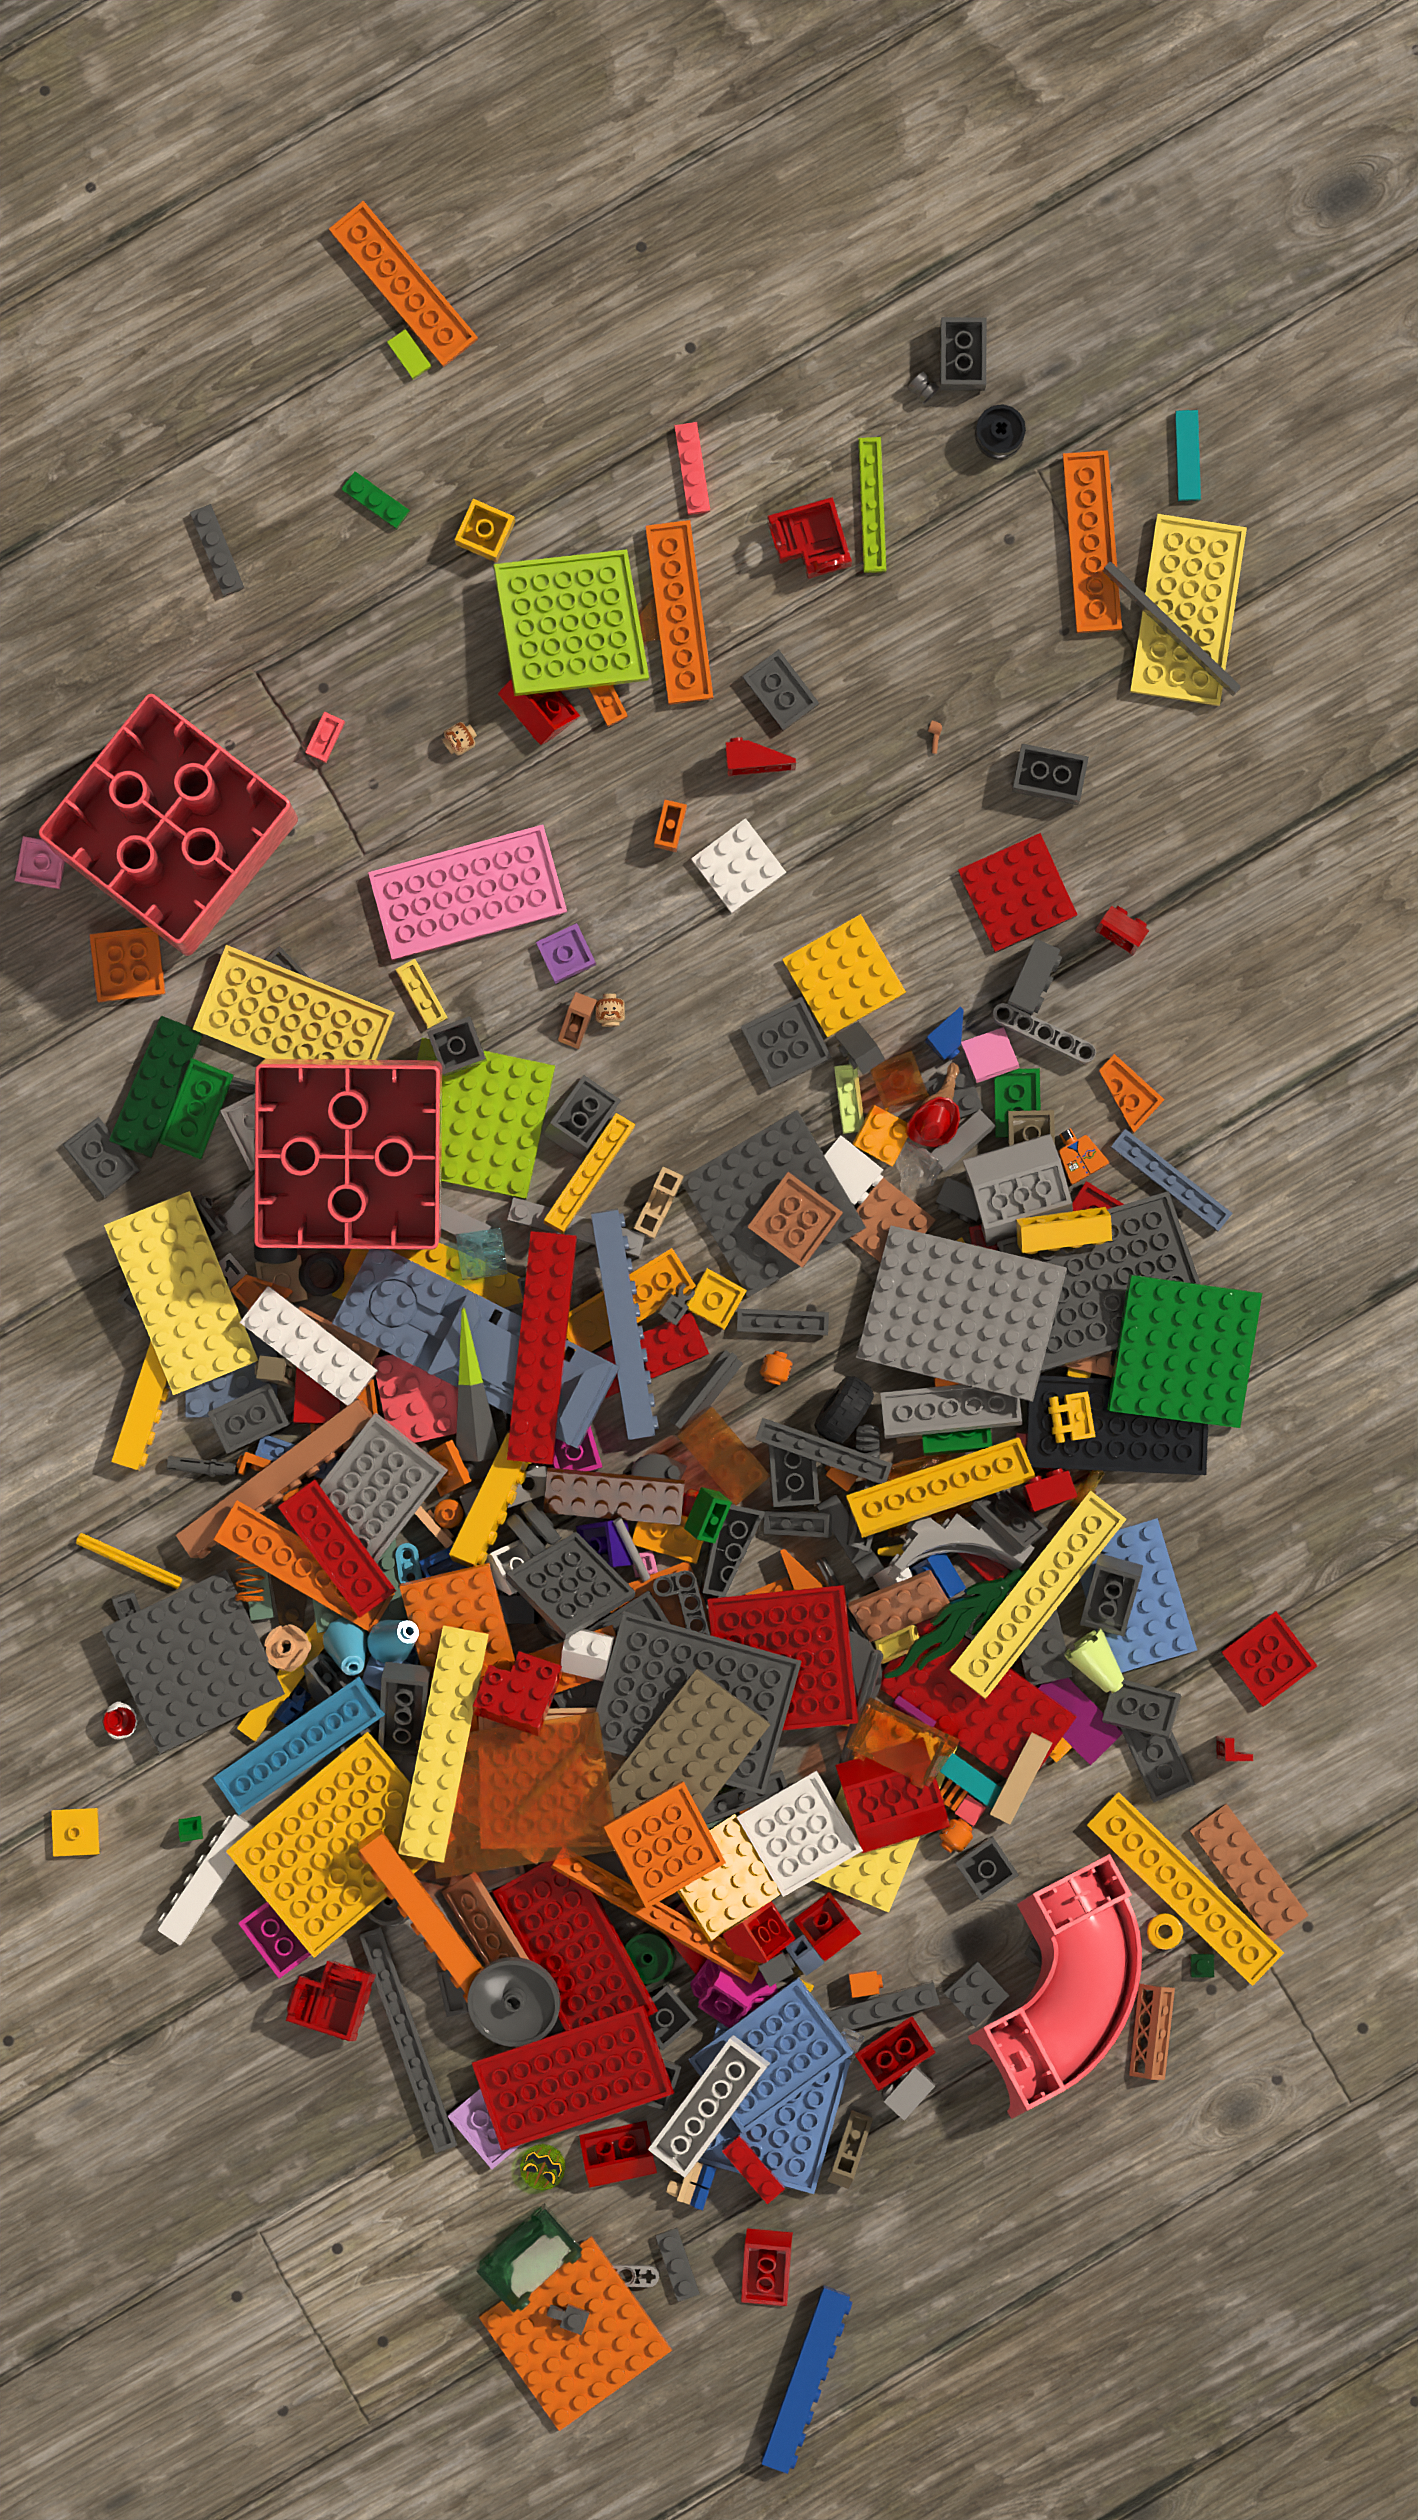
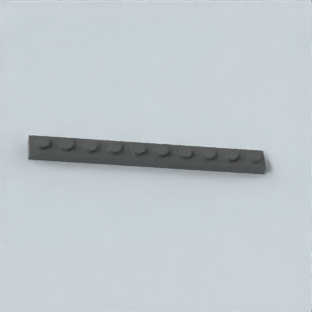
M382 1927L359 1934L373 1974H376L375 1982L434 2151L438 2153L455 2147L457 2142Z

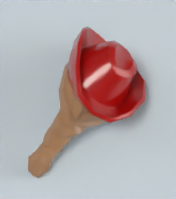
M950 1063L947 1067V1075L942 1088L936 1094L927 1097L914 1112L907 1124L906 1134L912 1141L920 1145L936 1148L948 1144L957 1133L960 1114L958 1105L953 1102L955 1080L960 1071L955 1063Z

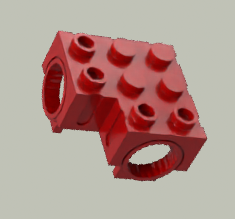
M833 497L767 516V523L780 564L791 559L802 558L808 579L851 567L852 560Z
M518 1651L516 1662L511 1672L488 1665L473 1704V1714L539 1736L562 1676V1666Z
M327 1961L321 1981L313 1980V1978L307 1976L298 1977L297 1984L289 1998L288 2014L285 2021L349 2042L356 2041L357 2032L363 2020L364 2009L368 2003L372 1990L371 1986L376 1974L336 1961Z

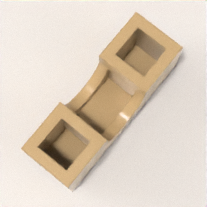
M662 1167L651 1195L634 1227L635 1231L646 1234L647 1237L655 1240L684 1176Z

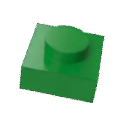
M201 1816L178 1819L180 1842L203 1839Z

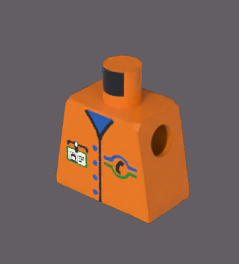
M1071 1128L1059 1134L1065 1147L1058 1150V1155L1070 1186L1109 1164L1107 1158L1087 1135L1077 1139Z

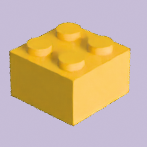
M473 499L456 535L455 543L459 547L497 563L515 524V517Z

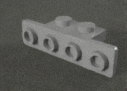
M255 1174L250 1179L252 1183L247 1188L242 1187L234 1195L236 1199L233 1201L235 1204L223 1215L228 1223L226 1227L234 1235H237L254 1218Z

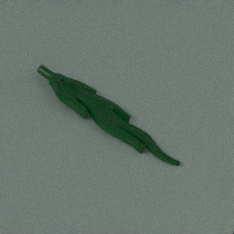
M1016 1568L1004 1579L1000 1577L996 1580L983 1581L964 1590L965 1594L975 1595L957 1599L945 1605L930 1623L935 1626L949 1615L946 1620L932 1632L915 1640L901 1665L884 1674V1677L893 1678L905 1673L924 1650L940 1642V1645L921 1657L917 1664L919 1670H922L928 1662L950 1652L963 1639L974 1619L982 1613L969 1630L971 1635H975L1002 1604L1006 1594L1011 1589L1009 1586L1023 1575L1022 1572Z

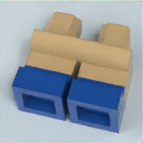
M697 2162L690 2173L683 2178L682 2183L670 2180L666 2192L677 2197V2201L684 2202L703 2211L717 2167Z

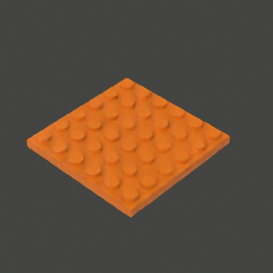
M592 2236L479 2316L481 2322L559 2431L672 2351V2348ZM550 2304L564 2310L570 2304L589 2311L590 2313L582 2335L561 2328L562 2320L548 2317L547 2312Z

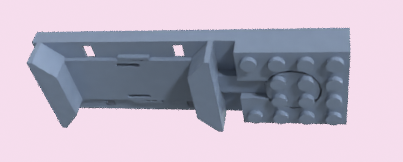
M370 1249L332 1324L458 1387L461 1310L464 1307L488 1403L510 1415L512 1414L522 1317L389 1249ZM495 1309L503 1312L497 1325L489 1322ZM566 1340L565 1351L568 1346L576 1351L570 1362L564 1360L556 1438L579 1449L620 1367Z

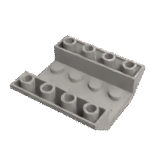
M1051 1134L963 1160L968 1182L972 1185L982 1221L981 1229L987 1247L1016 1237V1219L1073 1211L1061 1160Z

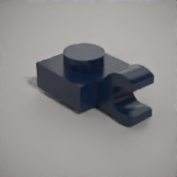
M298 1685L293 1691L292 1700L287 1697L273 1716L287 1726L305 1713L306 1710L302 1707L309 1701L311 1694Z

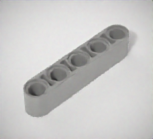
M998 1004L993 1010L992 1019L997 1025L1079 1064H1089L1096 1055V1049L1091 1043L1009 1004ZM999 1009H1005L1009 1013V1018L1000 1020L996 1013ZM1019 1019H1026L1030 1026L1026 1030H1021L1017 1026V1021ZM1041 1028L1047 1029L1050 1032V1037L1046 1040L1039 1038L1038 1030ZM1067 1038L1071 1044L1070 1048H1060L1058 1044L1059 1039ZM1081 1048H1088L1090 1050L1091 1057L1089 1059L1080 1057L1079 1050Z

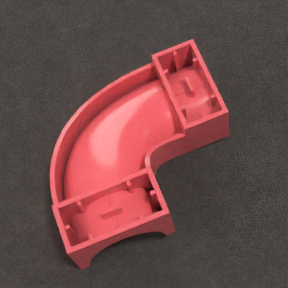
M1110 1854L1037 1891L1017 1904L1041 1950L1042 1965L1039 1977L1031 1993L1015 2011L968 2036L971 2044H976L983 2048L998 2067L1009 2093L1010 2107L1007 2112L1011 2119L1062 2093L1091 2072L1116 2042L1133 2008L1141 1975L1142 1947L1140 1931L1135 1913L1128 1899L1132 1894Z

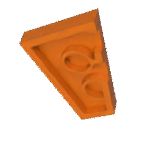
M1115 1054L1099 1070L1102 1079L1134 1134L1165 1099Z

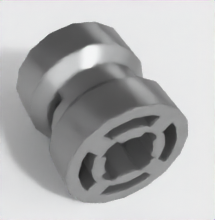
M924 372L920 373L907 387L912 393L918 394V399L923 404L932 398L939 389L935 383H930L928 376Z

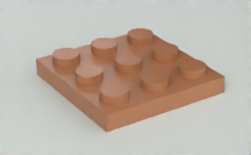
M787 1172L748 1225V1228L803 1268L844 1212L790 1172Z
M882 1178L878 1185L869 1193V1196L857 1208V1212L867 1228L849 1239L881 1263L890 1225L926 1233L936 1219L886 1179Z

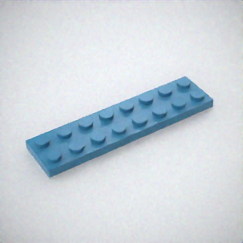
M358 1677L217 1774L213 1779L237 1814L240 1815L385 1714L361 1678Z

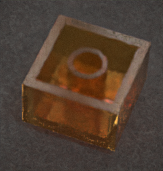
M912 1050L885 1060L870 1070L884 1109L887 1112H892L930 1096Z

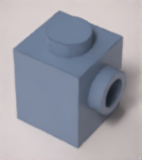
M804 1934L785 1947L805 1976L824 1964Z

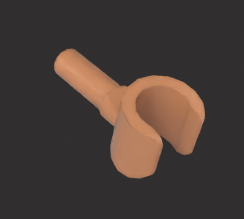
M932 721L928 732L934 734L931 753L937 754L938 739L942 731V725L936 721Z

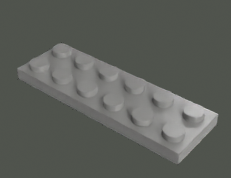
M963 1384L880 1393L885 1439L1022 1425L1019 1398Z

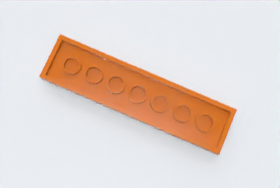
M364 201L329 228V232L443 368L478 340L476 334Z
M1108 450L1063 453L1076 634L1122 630L1119 587L1103 572L1104 567L1109 562H1112L1117 567Z
M690 520L646 525L668 704L714 699Z
M238 1500L234 1503L213 1539L215 1542L369 1633L373 1626L379 1622L395 1595L393 1593L359 1618L299 1536Z

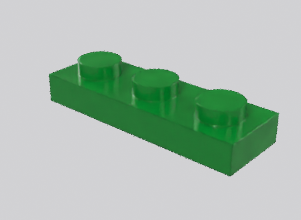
M354 471L342 488L344 493L396 530L410 513L409 509L356 471Z

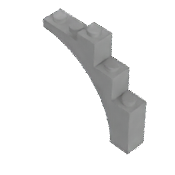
M956 1514L952 1521L947 1518L944 1524L940 1526L930 1517L925 1516L910 1521L906 1528L909 1531L904 1537L907 1541L901 1548L904 1553L901 1556L896 1554L889 1564L892 1566V1569L887 1575L895 1580L906 1568L918 1560L948 1552L970 1553L983 1556L1001 1563L1014 1571L1022 1566L1034 1550V1547L1031 1545L1020 1554L990 1524L982 1519L974 1527L960 1515Z

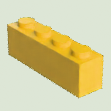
M1106 1207L1016 1219L1017 1244L1022 1253L1035 1254L1040 1250L1057 1251L1062 1247L1079 1248L1084 1244L1101 1245L1106 1241H1112L1111 1215Z

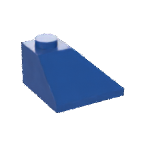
M961 1006L930 1033L925 1040L927 1045L943 1062L947 1058L951 1061L960 1053L958 1048L961 1046L964 1012Z

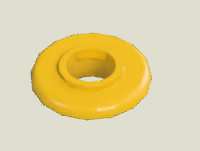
M1158 1914L1149 1922L1147 1936L1153 1946L1158 1949L1168 1950L1177 1946L1181 1941L1183 1927L1179 1919L1172 1914ZM1164 1924L1169 1925L1172 1930L1168 1938H1162L1158 1933L1159 1927Z

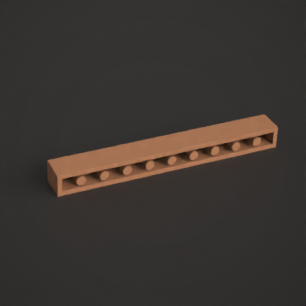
M355 1400L179 1532L176 1537L189 1556L202 1559L211 1552L210 1548L216 1544L220 1545L213 1539L236 1500L262 1515L266 1511L264 1509L269 1504L274 1505L281 1501L285 1492L297 1489L302 1484L301 1480L307 1476L308 1478L314 1476L320 1471L318 1467L325 1462L326 1464L333 1462L338 1457L337 1453L344 1449L346 1451L373 1416L364 1402Z

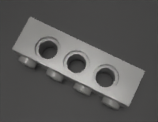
M537 1463L527 1467L526 1478H532L535 1486L532 1490L527 1491L523 1489L522 1484H519L516 1489V1499L512 1505L509 1504L508 1508L545 1496L546 1465L541 1467V1464ZM476 1486L463 1490L464 1495L459 1496L466 1516H468L480 1489H476Z

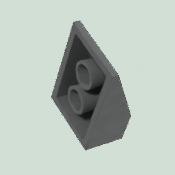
M583 1075L543 1135L581 1160L621 1100Z
M1100 1553L1080 1625L1094 1629L1101 1628L1102 1631L1124 1637L1143 1565Z

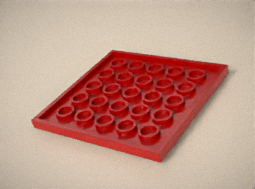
M844 1585L707 1599L711 1636L802 1661L783 1730L859 1723Z

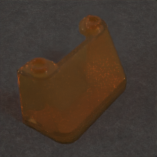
M870 1697L846 1747L853 1750L851 1755L863 1761L865 1757H868L911 1778V1784L923 1789L925 1785L928 1787L931 1785L956 1749L960 1740Z

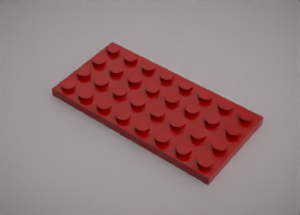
M932 1617L917 1623L916 1627L919 1638L935 1630L944 1621L942 1620L934 1626L930 1623L934 1618ZM966 1636L963 1637L954 1649L928 1662L922 1670L917 1668L921 1657L939 1646L940 1642L924 1650L913 1665L900 1676L885 1678L884 1674L901 1665L907 1654L891 1660L882 1672L881 1690L894 1699L898 1696L902 1697L935 1720L936 1723L933 1727L1006 1779H1008L1031 1732L1052 1742L1041 1764L1042 1766L1077 1718V1715L1011 1668H1009L988 1697L984 1699L949 1671L972 1642Z
M557 1855L493 1891L498 1904L529 1960L542 1966L556 1982L560 1993L558 2017L565 2030L644 2005L648 2017L658 2012L596 1893L551 1868Z
M644 2005L472 2062L502 2151L674 2094Z

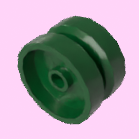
M655 1931L642 1932L629 1940L624 1947L644 1984L660 1981L669 1975L674 1968L676 1960L675 1947L662 1933ZM645 1954H650L652 1961H646L648 1957H645Z

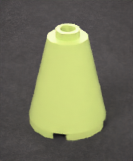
M1098 1628L1097 1632L1095 1630L1089 1632L1075 1642V1649L1072 1652L1068 1649L1064 1653V1656L1070 1663L1104 1692L1111 1691V1693H1115L1123 1686V1675L1101 1628Z

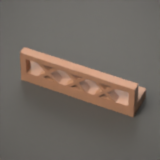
M1139 1984L1129 2076L1150 2080H1165L1175 1988ZM1146 1990L1153 1991V2000L1149 2004L1145 1999ZM1146 2013L1150 2016V2024L1147 2027L1143 2023V2016ZM1145 2036L1148 2040V2046L1143 2050L1140 2044L1141 2039ZM1141 2059L1145 2062V2073L1137 2072L1138 2062Z

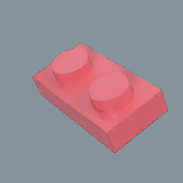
M324 712L305 753L327 763L345 721Z

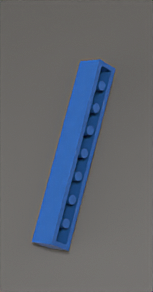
M823 2285L763 2454L762 2465L788 2474L790 2468L794 2469L798 2456L795 2455L797 2446L802 2447L806 2436L805 2433H802L805 2424L810 2425L814 2412L810 2411L813 2402H818L821 2390L818 2389L820 2381L826 2380L829 2368L826 2367L828 2358L833 2359L837 2346L833 2345L836 2336L841 2337L845 2326L844 2323H841L844 2314H849L853 2303L849 2301V2294Z

